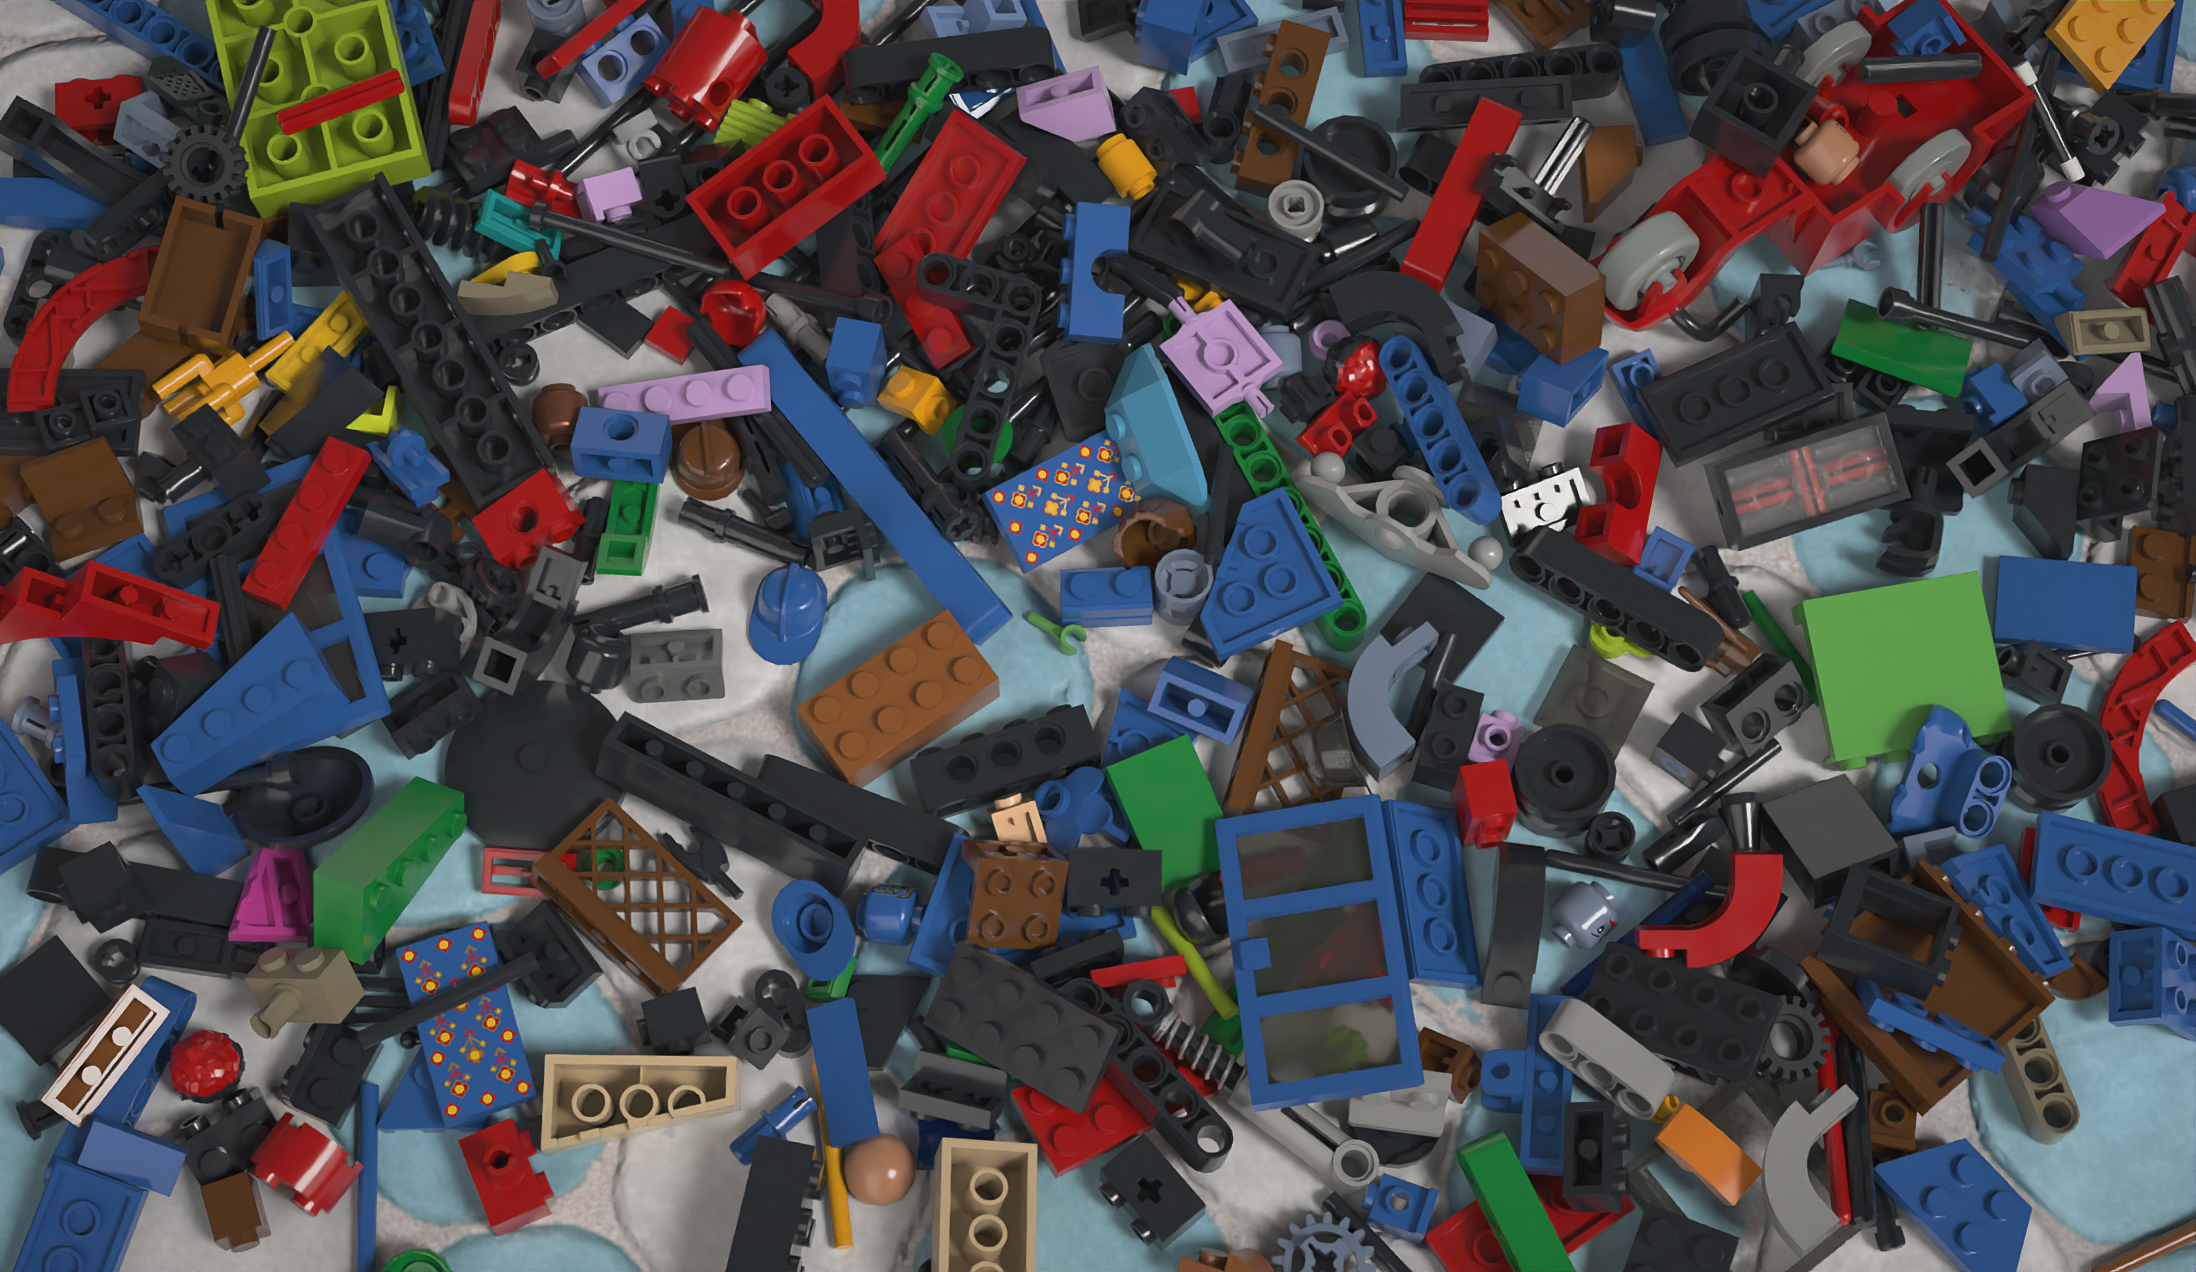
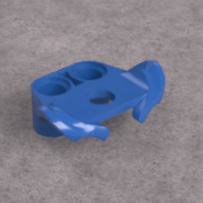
M1934 705L1925 717L1910 744V751L1912 753L1901 782L1893 789L1886 822V830L1893 839L1901 841L1904 837L1948 827H1955L1956 833L1970 839L1983 838L1994 827L2010 786L2012 768L2008 760L1982 749L1972 740V733L1965 720L1951 709L1942 705ZM1932 763L1936 768V779L1929 787L1921 788L1917 780L1918 772L1925 764ZM1983 766H1984L1983 773H1982V775L1980 776V771H1981V769H1982ZM1968 809L1967 815H1966V817H1965L1964 820H1963L1964 813H1965L1966 810Z

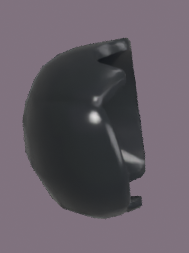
M1208 873L1190 879L1179 886L1173 900V917L1178 930L1187 940L1202 947H1209L1229 938L1224 891L1215 877Z

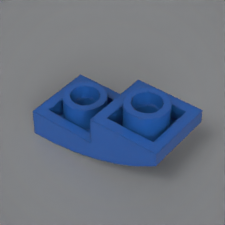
M1650 348L1607 367V370L1637 425L1655 440L1659 441L1660 439L1636 397L1638 388L1663 378Z

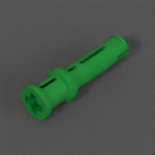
M933 52L928 58L929 66L918 82L910 84L907 92L908 100L872 150L886 175L890 173L891 168L911 142L928 115L940 111L943 107L942 99L953 83L960 82L964 77V72L961 68L942 54Z

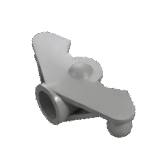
M1327 451L1320 453L1312 460L1310 466L1311 475L1303 474L1297 480L1296 487L1300 493L1372 545L1386 559L1409 564L1475 589L1487 590L1491 585L1493 579L1488 571L1495 569L1502 561L1503 549L1501 544L1493 537L1482 536L1476 538L1469 545L1468 556L1461 552L1440 508V505H1447L1446 500L1435 478L1415 467L1404 465L1398 466L1393 472L1392 477L1395 480L1340 487L1337 484L1345 475V464L1338 454ZM1406 514L1416 519L1419 524L1414 527H1406L1389 516ZM1431 539L1433 540L1435 546L1430 544Z

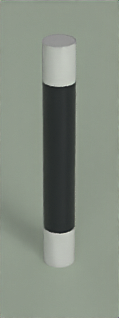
M2027 60L2012 68L2014 73L2036 95L2031 107L2068 182L2072 183L2085 176L2084 171L2029 61Z

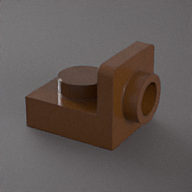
M1423 1027L1418 1035L1423 1070L1452 1074L1449 1096L1452 1101L1463 1104L1468 1094L1473 1092L1479 1085L1482 1062L1470 1045Z

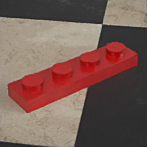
M331 436L328 437L244 581L241 589L247 596L281 610H286L369 466L372 457L368 451Z

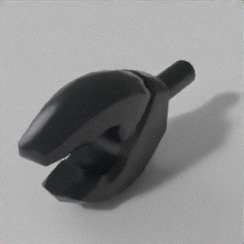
M689 826V830L700 844V848L695 853H688L684 850L682 844L677 843L667 832L662 834V842L665 849L697 879L709 885L717 881L735 900L742 897L744 892L726 874L730 867L728 856L723 845L716 837L695 826Z

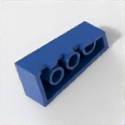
M291 611L150 746L169 781L184 795L195 797L348 704L350 700L312 633Z

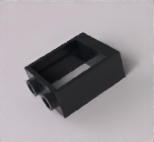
M1852 862L1839 890L1816 959L1925 1002L1933 985L1939 987L1944 985L1951 968L1952 961L1944 957L1947 950L1954 951L1963 929V925L1955 923L1961 904ZM1858 906L1933 935L1925 963L1849 934Z

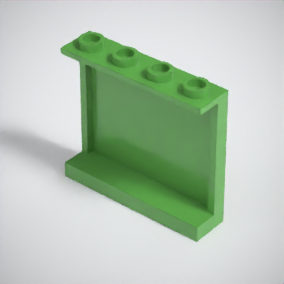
M1978 570L1804 600L1791 608L1794 625H1803L1830 757L1823 760L1824 767L1839 764L1840 772L1868 767L1866 759L1883 756L1884 764L1909 760L1911 756L1910 744L1934 705H1942L1960 715L1972 733V740L1980 747L1999 744L1998 736L2013 730Z

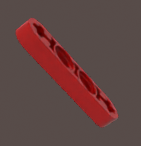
M474 0L449 98V121L452 125L473 127L476 123L500 27L501 0Z

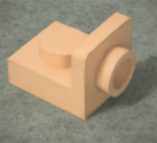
M1020 792L1009 793L994 799L995 806L985 810L988 819L992 823L997 841L1048 843L1035 800L1031 797H1021Z

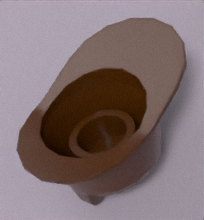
M729 418L672 425L674 473L678 485L686 494L701 501H716L726 498L733 493L744 477V455Z

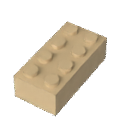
M942 1138L934 1157L931 1272H1036L1037 1144Z

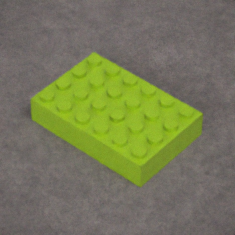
M205 0L230 111H232L259 26L262 25L277 31L239 144L245 149V161L249 162V170L246 169L245 177H248L246 182L250 199L262 218L287 213L290 202L319 205L333 201L374 180V175L381 171L391 186L432 175L390 0ZM392 68H396L399 71L405 86V91L401 94L291 135H285L278 124L276 113L281 109Z

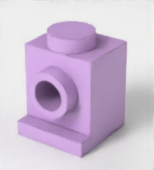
M632 167L583 179L573 189L582 218L598 224L605 217L607 222L625 219L632 215L631 209L637 204L646 202V192L642 181L638 177L635 178Z
M1492 711L1491 716L1482 713L1465 765L1506 759L1509 774H1511L1525 727L1517 725L1518 719L1505 711ZM1489 738L1504 742L1505 744L1496 746L1490 742Z

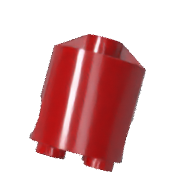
M699 6L644 80L643 85L654 95L666 98L670 102L666 108L673 116L685 123H688L690 118H693L697 125L713 134L724 120L725 115H727L732 100L740 98L768 57L766 51L760 45L755 25L744 15L733 9H728L723 15L709 7Z

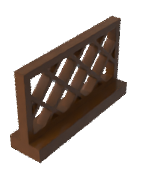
M1279 639L1274 641L1264 659L1256 686L1257 691L1249 710L1221 805L1225 818L1261 813L1262 811L1253 809L1257 793L1270 787L1273 788L1284 809L1308 805L1314 801L1315 803L1325 802L1323 797L1330 794L1329 801L1341 799L1354 751L1346 730L1345 708H1342L1331 687L1341 682L1349 683L1352 670L1292 650L1294 644ZM1294 666L1311 670L1319 685L1300 694L1291 678ZM1325 676L1331 677L1333 679L1327 681ZM1288 690L1292 698L1284 702ZM1323 691L1334 713L1316 722L1304 700ZM1296 704L1307 726L1288 735L1279 719L1281 711ZM1338 719L1347 734V738L1344 744L1331 750L1319 728ZM1276 731L1280 739L1273 742ZM1311 732L1323 754L1304 763L1292 741ZM1284 745L1295 768L1276 776L1267 760L1269 752ZM1342 752L1340 763H1338L1335 755ZM1327 760L1336 777L1333 785L1319 791L1308 768ZM1264 773L1268 781L1260 784ZM1299 773L1311 796L1291 804L1280 782ZM1334 822L1322 823L1320 831L1304 826L1280 830V832L1325 847L1329 843Z
M609 796L549 854L546 853L533 865L528 879L654 998L677 992L744 922ZM607 813L622 826V841L596 840V824ZM589 831V840H580ZM629 834L637 841H629ZM570 849L590 850V872H572L559 859ZM596 850H622L623 872H597ZM629 850H648L655 857L656 872H630ZM662 864H663L670 872H663V866H662ZM583 881H590L591 889ZM597 881H623L624 903H605L598 896ZM630 881H656L657 903H631ZM663 881H681L689 888V903H664ZM696 896L704 903H697ZM616 912H624V920ZM631 912H657L658 935H640L632 928ZM664 912H690L691 935H665ZM697 912H714L727 926L718 935H698ZM650 944H658V951ZM665 944H691L692 961L681 972L666 959ZM698 944H708L698 954Z

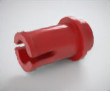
M1819 91L1806 117L1814 121L1818 126L1824 121L1835 120L1846 130L1849 124L1846 108L1838 103L1833 104Z

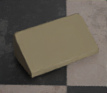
M2146 307L2071 311L2054 317L2055 325L2071 356L2152 350Z

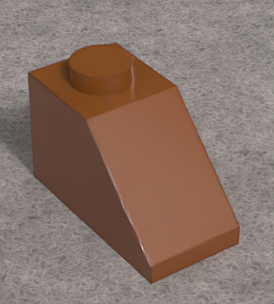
M1634 125L1593 126L1595 128L1594 133L1578 156L1584 223H1592L1631 184L1636 167H1642L1643 145L1642 142H1635Z

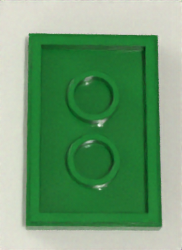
M1849 298L1831 353L1902 380L1957 398L1963 384L1973 342L1941 330L1933 332L1918 331L1913 320L1902 322L1899 325L1881 321L1877 317L1876 307Z
M1188 734L1103 769L1137 849L1162 850V895L1179 888V886L1190 879L1221 870L1214 820L1225 819V816ZM1237 846L1238 856H1239V862H1240V861L1243 860V857H1242V855H1241V853H1240V850H1239V848H1238V846Z

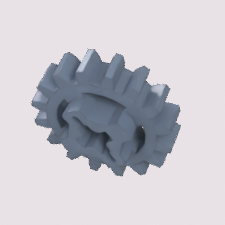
M1331 1212L1325 1213L1323 1223L1316 1224L1313 1216L1307 1214L1305 1228L1300 1229L1294 1223L1288 1225L1289 1232L1293 1238L1290 1241L1278 1238L1277 1246L1285 1253L1284 1256L1272 1257V1266L1283 1269V1272H1292V1259L1297 1249L1305 1259L1304 1268L1300 1272L1315 1271L1316 1261L1313 1253L1324 1261L1333 1258V1272H1343L1344 1263L1353 1254L1357 1263L1356 1272H1376L1377 1268L1373 1264L1365 1263V1260L1373 1256L1375 1252L1373 1246L1361 1247L1360 1245L1365 1237V1231L1360 1229L1351 1234L1348 1231L1350 1219L1347 1217L1339 1225L1332 1224ZM1330 1235L1339 1239L1334 1243L1318 1242L1314 1236Z

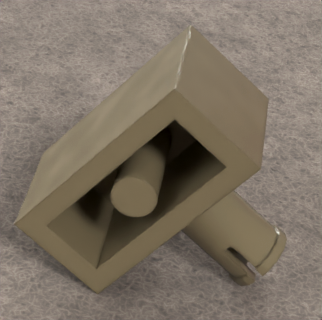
M318 947L308 949L270 948L259 957L258 963L244 977L260 1007V1010L250 1019L251 1027L259 1036L265 1039L269 1037L274 1039L286 1023L340 1024L365 994L343 949H320Z

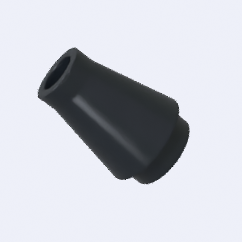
M1740 792L1721 796V808H1718L1717 812L1724 821L1725 833L1732 850H1761L1763 803L1758 802L1756 792Z

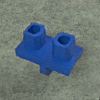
M403 426L391 432L386 440L380 442L372 441L366 444L367 451L383 470V474L402 489L407 495V499L416 508H420L439 497L438 487L449 482L450 475L449 471L425 447L426 442L417 431L408 430Z

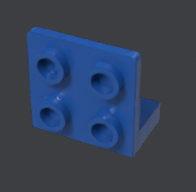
M2163 926L2110 932L2108 1022L2116 1027L2162 1023L2189 1040L2196 1042V947Z

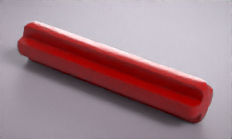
M392 68L281 109L276 113V118L282 132L285 135H291L401 94L405 91V86L399 71L396 68Z

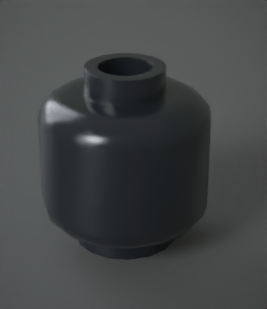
M592 624L590 628L576 633L565 669L569 676L576 681L575 685L578 689L589 694H601L602 690H612L621 684L631 655V648L624 640L625 636L621 631L604 624Z

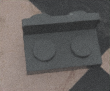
M722 628L632 634L630 674L635 702L655 703L724 698V640Z

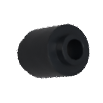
M1355 218L1319 233L1317 244L1315 245L1322 247L1321 256L1318 259L1320 266L1323 268L1379 237V232L1374 223L1368 218L1364 220Z

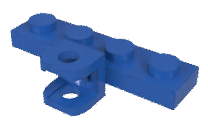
M1530 994L1526 1051L1495 1049L1487 1051L1482 1055L1481 1105L1485 1109L1494 1112L1522 1114L1519 1161L1526 1174L1563 1176L1565 1102H1571L1573 1072L1542 1048L1539 1037L1562 1000L1567 998L1576 999V996Z

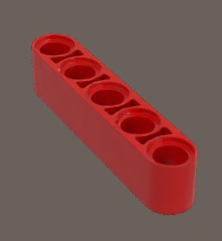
M1483 96L1405 256L1399 273L1418 279L1430 286L1438 294L1441 293L1485 200L1472 187L1491 152L1497 151L1501 155L1507 154L1519 128L1523 112Z

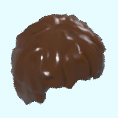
M1161 497L1145 498L1138 501L1134 508L1128 510L1124 518L1119 522V530L1114 535L1112 545L1113 552L1126 570L1134 566H1150L1151 574H1155L1157 564L1164 555L1174 550H1193L1197 544L1198 531L1185 505Z

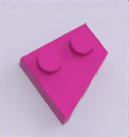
M263 848L254 854L228 933L229 941L308 942V930L314 910L304 850L284 851Z

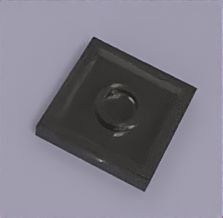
M1573 644L1532 723L1542 728L1561 723L1582 726L1603 740L1612 752L1615 762L1655 684Z

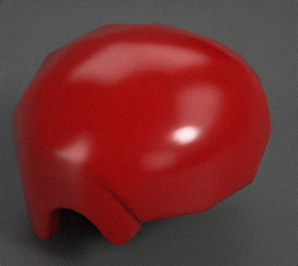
M724 278L709 285L704 292L700 307V313H708L710 324L728 345L740 347L747 346L758 336L767 316L766 305L761 295L750 284L738 279Z

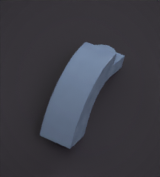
M1428 621L1416 630L1411 626L1402 631L1393 640V647L1380 634L1363 651L1350 678L1345 706V723L1348 738L1359 762L1377 783L1413 757L1416 741L1392 713L1388 702V692L1396 680L1434 652L1439 634Z

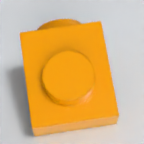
M902 365L877 397V401L885 410L915 420L925 434L931 436L937 433L957 404L937 377Z

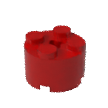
M285 1111L251 1156L250 1160L257 1165L251 1173L274 1190L281 1183L294 1192L295 1195L291 1202L311 1217H316L320 1211L329 1215L364 1166L357 1161L350 1168L344 1163L349 1153L306 1122L298 1129L289 1124L295 1115Z

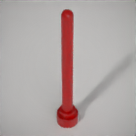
M1825 1011L1811 1013L1812 1015L1822 1013L1825 1020L1818 1023L1820 1029L1829 1027L1831 1034L1823 1038L1824 1043H1831L1830 1052L1822 1055L1827 1061L1824 1066L1817 1068L1818 1072L1815 1074L1818 1095L1828 1087L1834 1093L1837 1092L1832 1049L1836 1046V1041L1839 1039V1026ZM1839 1121L1823 1134L1831 1210L1840 1219L1838 1225L1843 1226L1851 1221L1852 1211L1841 1121Z

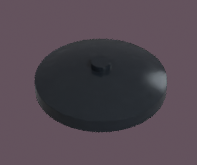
M535 680L528 689L514 696L500 690L490 694L481 700L485 709L478 713L468 725L457 728L449 744L445 762L446 787L464 793V813L467 815L466 829L485 845L553 850L608 796L621 807L627 793L626 790L595 775L602 742L616 724L615 717L594 696L566 683ZM608 813L596 824V837L613 820ZM589 831L580 840H589Z

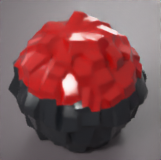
M1364 334L1346 336L1328 349L1322 372L1325 380L1333 387L1332 390L1336 397L1342 392L1349 391L1355 399L1363 397L1370 401L1380 397L1387 389L1389 382L1379 361L1381 344L1374 337L1371 338Z
M201 1029L184 1040L178 1041L170 1050L168 1062H171L169 1064L170 1080L181 1101L192 1100L194 1103L210 1104L213 1101L225 1099L235 1092L239 1087L242 1073L245 1071L246 1062L243 1060V1050L239 1043L229 1038L228 1034L224 1032L219 1033L214 1030Z

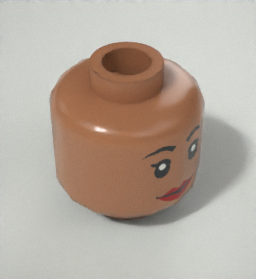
M1835 120L1824 121L1819 126L1814 121H1811L1794 139L1799 145L1793 156L1795 164L1818 185H1825L1830 182L1835 186L1838 185L1860 162V159L1856 156L1859 151V143Z

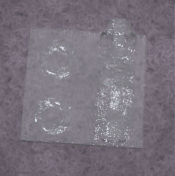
M1944 244L1941 309L1989 322L2009 279L1992 265ZM1917 269L1906 290L1915 300ZM1939 328L1943 332L1973 342L1971 353H1974L1980 338Z

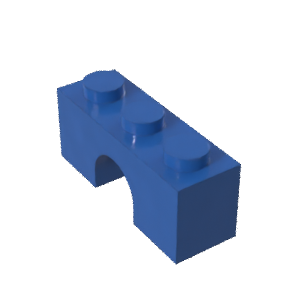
M1077 202L1071 209V214L1065 213L1062 238L1063 240H1069L1068 258L1062 257L1059 281L1060 284H1066L1065 302L1059 301L1056 324L1057 328H1063V340L1115 345L1122 339L1125 295L1107 293L1098 288L1093 281L1091 267L1093 261L1099 257L1121 258L1128 251L1130 206Z

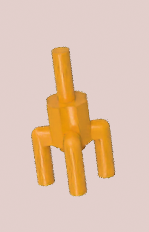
M285 330L246 358H243L239 352L237 353L233 350L229 358L223 357L214 364L207 355L196 354L151 387L159 398L163 400L198 376V381L163 404L162 407L172 420L177 417L181 422L188 415L208 403L215 411L220 408L223 410L219 413V416L231 427L245 416V409L239 400L261 385L255 373L286 352L295 340Z

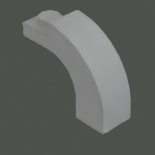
M1846 1084L1835 1093L1830 1087L1820 1093L1808 1105L1813 1111L1810 1115L1796 1100L1787 1108L1774 1127L1763 1157L1761 1188L1767 1213L1780 1237L1799 1259L1830 1234L1840 1221L1814 1190L1808 1176L1807 1157L1812 1145L1855 1108L1859 1098Z

